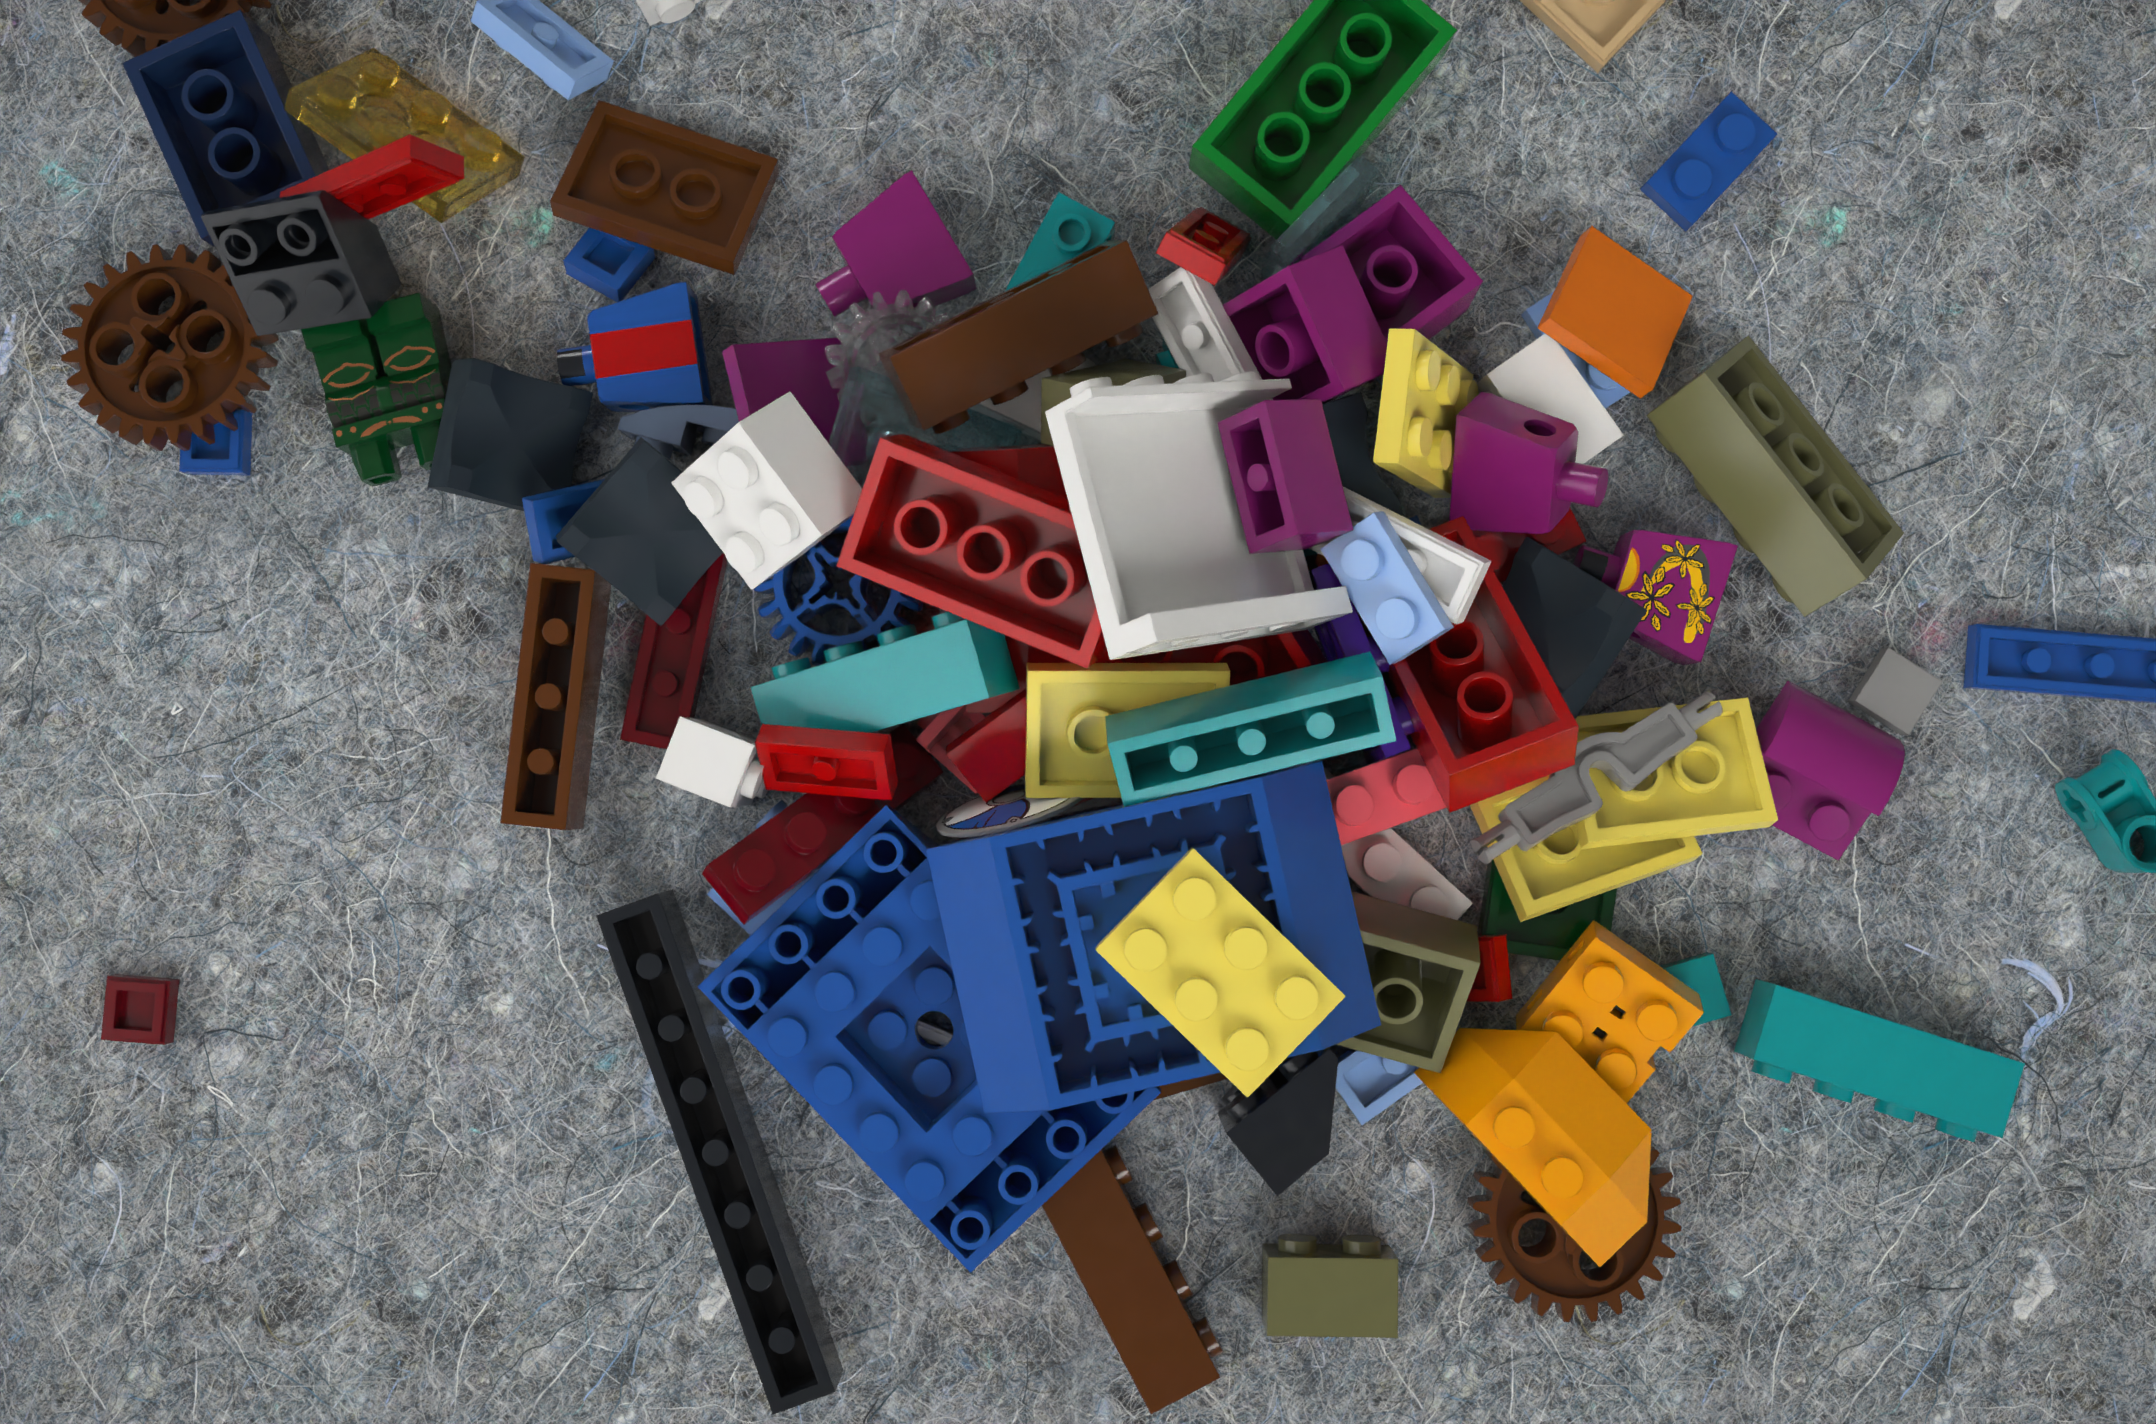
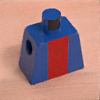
M687 282L675 283L592 310L587 316L591 345L557 350V365L562 384L572 387L596 383L600 402L611 411L636 413L664 406H713L698 298Z

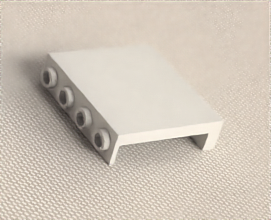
M1251 371L1231 376L1219 382L1213 381L1212 374L1202 373L1185 377L1171 384H1164L1161 375H1151L1132 380L1122 386H1113L1110 377H1099L1075 384L1069 389L1071 398L1045 411L1110 660L1302 631L1353 612L1346 586L1320 590L1313 589L1303 550L1249 553L1218 422L1291 389L1290 379L1261 380L1259 372Z

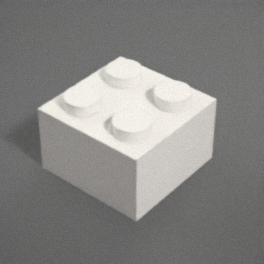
M790 391L738 422L671 482L684 499L688 509L699 519L723 551L730 565L738 571L751 590L802 556L852 517L862 492L858 482Z

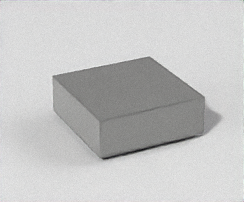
M1882 648L1847 702L1899 735H1910L1943 681L1891 648Z

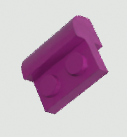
M1787 680L1756 728L1778 821L1772 826L1839 861L1871 813L1880 816L1888 803L1903 768L1905 758L1904 745L1900 739Z

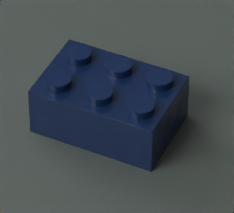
M238 10L122 63L200 238L210 245L214 246L201 218V215L206 211L280 198L281 191L330 170L269 35L243 11Z

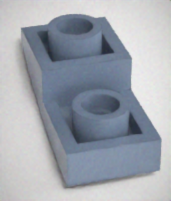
M676 405L642 410L623 416L620 419L618 430L631 440H635L634 445L642 437L668 460H671L673 451L692 455L698 432L703 433L702 443L713 446L739 420L735 408L711 405Z

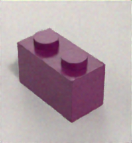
M1321 399L1264 400L1218 422L1250 554L1305 550L1353 531Z

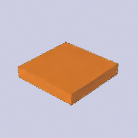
M1591 226L1579 237L1537 328L1641 399L1654 389L1693 296Z

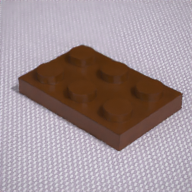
M598 100L550 200L553 216L735 275L778 177V159Z

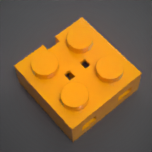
M1593 920L1516 1014V1030L1558 1032L1593 1070L1628 1103L1656 1070L1654 1053L1660 1046L1671 1052L1702 1016L1704 1011L1699 993Z

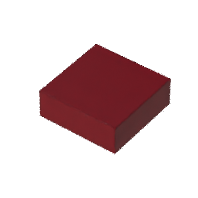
M123 974L107 976L101 1040L159 1045L173 1043L180 979Z

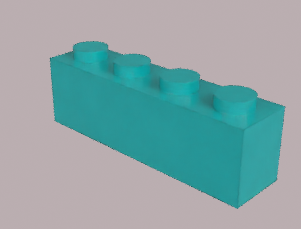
M945 612L931 617L934 630L917 634L915 624L891 629L877 634L879 647L864 651L861 641H856L823 651L826 663L816 667H811L809 657L772 667L774 680L750 688L761 726L762 724L871 733L1020 689L1005 635L950 612Z
M1371 652L1105 716L1107 744L1124 807L1396 741L1383 677Z
M1758 979L1755 980L1734 1052L1754 1059L1752 1072L1789 1084L1793 1072L1815 1079L1812 1091L1848 1103L1852 1102L1854 1092L1877 1098L1873 1110L1912 1123L1916 1111L1938 1118L1935 1130L1971 1142H1975L1978 1131L2003 1138L2025 1063Z

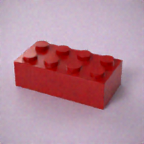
M904 433L880 437L836 565L837 567L1088 669L1104 656L1107 647L1067 498Z
M1464 516L1429 529L1486 558ZM1491 565L1485 574L1464 622L1459 624L1452 623L1454 628L1402 661L1389 665V671L1382 674L1391 697L1400 696L1407 707L1414 728V733L1410 735L1449 813L1575 765L1579 726ZM1357 612L1365 634L1368 637L1371 633Z

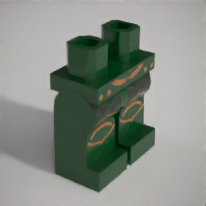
M418 292L386 301L372 318L301 329L306 349L314 355L325 393L327 413L333 426L332 433L336 448L351 455L361 481L370 486H379L397 481L402 477L395 449L412 444L415 445L420 467L431 470L452 368L439 308Z

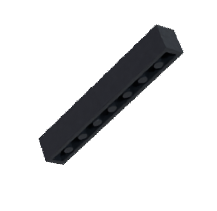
M672 889L596 915L772 1414L774 1415L834 1393L844 1370L714 1004L697 987L705 979L674 891Z

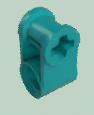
M2112 749L2101 756L2100 765L2077 779L2066 777L2055 784L2057 798L2062 807L2077 823L2097 854L2098 860L2106 868L2118 873H2156V799L2150 791L2142 771L2128 755L2120 750ZM2135 830L2142 835L2144 840V851L2139 859L2132 854L2130 849V838Z

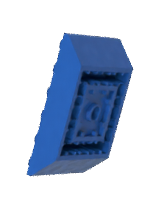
M1322 761L1262 773L1126 807L1124 805L1114 806L926 848L985 1114L1050 1111L1220 1073L1193 1044L1095 950L1097 944L1192 847L1346 996L1288 1057L1326 1049L1381 1025Z
M887 804L697 987L971 1273L1161 1093V1089L1158 1086L1050 1111L984 1113L926 848L939 845ZM930 1011H938L945 1014L953 1025L952 1038L943 1045H933L926 1042L919 1035L917 1028L919 1018L923 1014Z

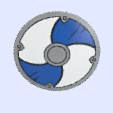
M1025 783L1007 787L987 803L979 796L953 808L937 821L936 828L939 834L947 837H975L1004 832L1026 825L1047 822L1049 817L1067 810L1083 798H1026Z

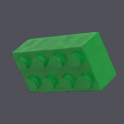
M1313 0L1193 144L1188 168L1286 247L1444 57L1457 29L1421 0Z

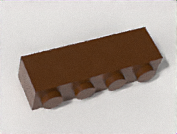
M1108 240L878 355L911 425L923 431L932 427L935 434H941L968 421L971 416L967 409L989 398L993 405H998L1025 393L1029 389L1025 380L1047 369L1052 376L1078 367L1087 360L1083 351L1103 341H1106L1108 347H1115L1136 338L1144 332L1141 322L1157 315L1158 311L1127 240Z
M530 563L500 823L559 830L584 828L611 584L592 569Z
M1114 1145L1107 1150L1103 1147L1051 1196L1042 1207L1150 1414H1153L1219 1379L1220 1374L1215 1357L1224 1351L1207 1317L1205 1316L1195 1321L1184 1299L1194 1295L1191 1286L1176 1259L1165 1264L1154 1243L1163 1238L1162 1231L1148 1204L1144 1202L1136 1207L1124 1184L1134 1179L1120 1150Z

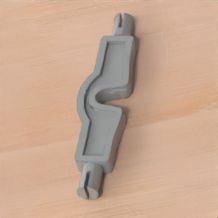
M1706 691L1679 710L1673 703H1668L1622 733H1599L1578 742L1575 765L1550 774L1548 780L1508 804L1498 815L1501 823L1471 840V847L1474 853L1497 841V843L1485 849L1478 856L1479 860L1484 864H1489L1491 860L1516 844L1522 851H1528L1554 833L1589 818L1603 805L1602 799L1589 775L1590 768L1601 770L1622 791H1631L1663 763L1693 744L1698 738L1695 730L1715 717L1722 715L1723 708L1721 703L1718 701L1706 710L1698 713V711L1708 706L1716 698L1714 694Z

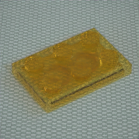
M375 48L367 50L288 90L284 110L352 159L409 134L464 156V179L412 201V203L440 223L517 178L525 156L502 141L496 133L484 128L452 105L446 97L434 92L402 69L396 61L383 55Z

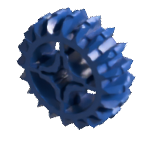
M853 516L827 536L847 534ZM818 542L805 552L815 570V580L809 591L802 596L803 601L796 607L794 606L791 594V580L799 558L774 574L773 579H767L754 588L758 593L774 594L775 597L774 600L763 603L758 607L759 615L763 618H772L781 614L783 617L772 627L770 635L776 640H781L795 632L796 635L788 649V652L795 657H800L811 643L814 644L811 658L812 664L815 666L825 664L826 659L823 651L834 647L861 641L864 651L872 649L870 644L878 640L877 634L888 631L893 626L898 628L911 624L908 620L900 617L904 608L913 612H923L925 607L923 601L891 589L888 603L880 616H878L866 597V587L869 579L857 574L850 579L849 584L853 590L851 594L860 604L859 609L848 598L843 599L837 592L833 599L828 598L827 592L833 587V583L829 578L830 573L822 564L823 559L833 569H839L845 576L848 571L836 566L839 558L832 556L821 542ZM843 608L848 610L864 629L852 634L836 636L816 632L806 623L816 615L823 616L832 609Z

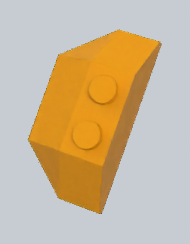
M1459 1028L1455 1032L1441 1073L1420 1067L1413 1072L1599 1267L1647 1223L1652 1129L1558 1032Z

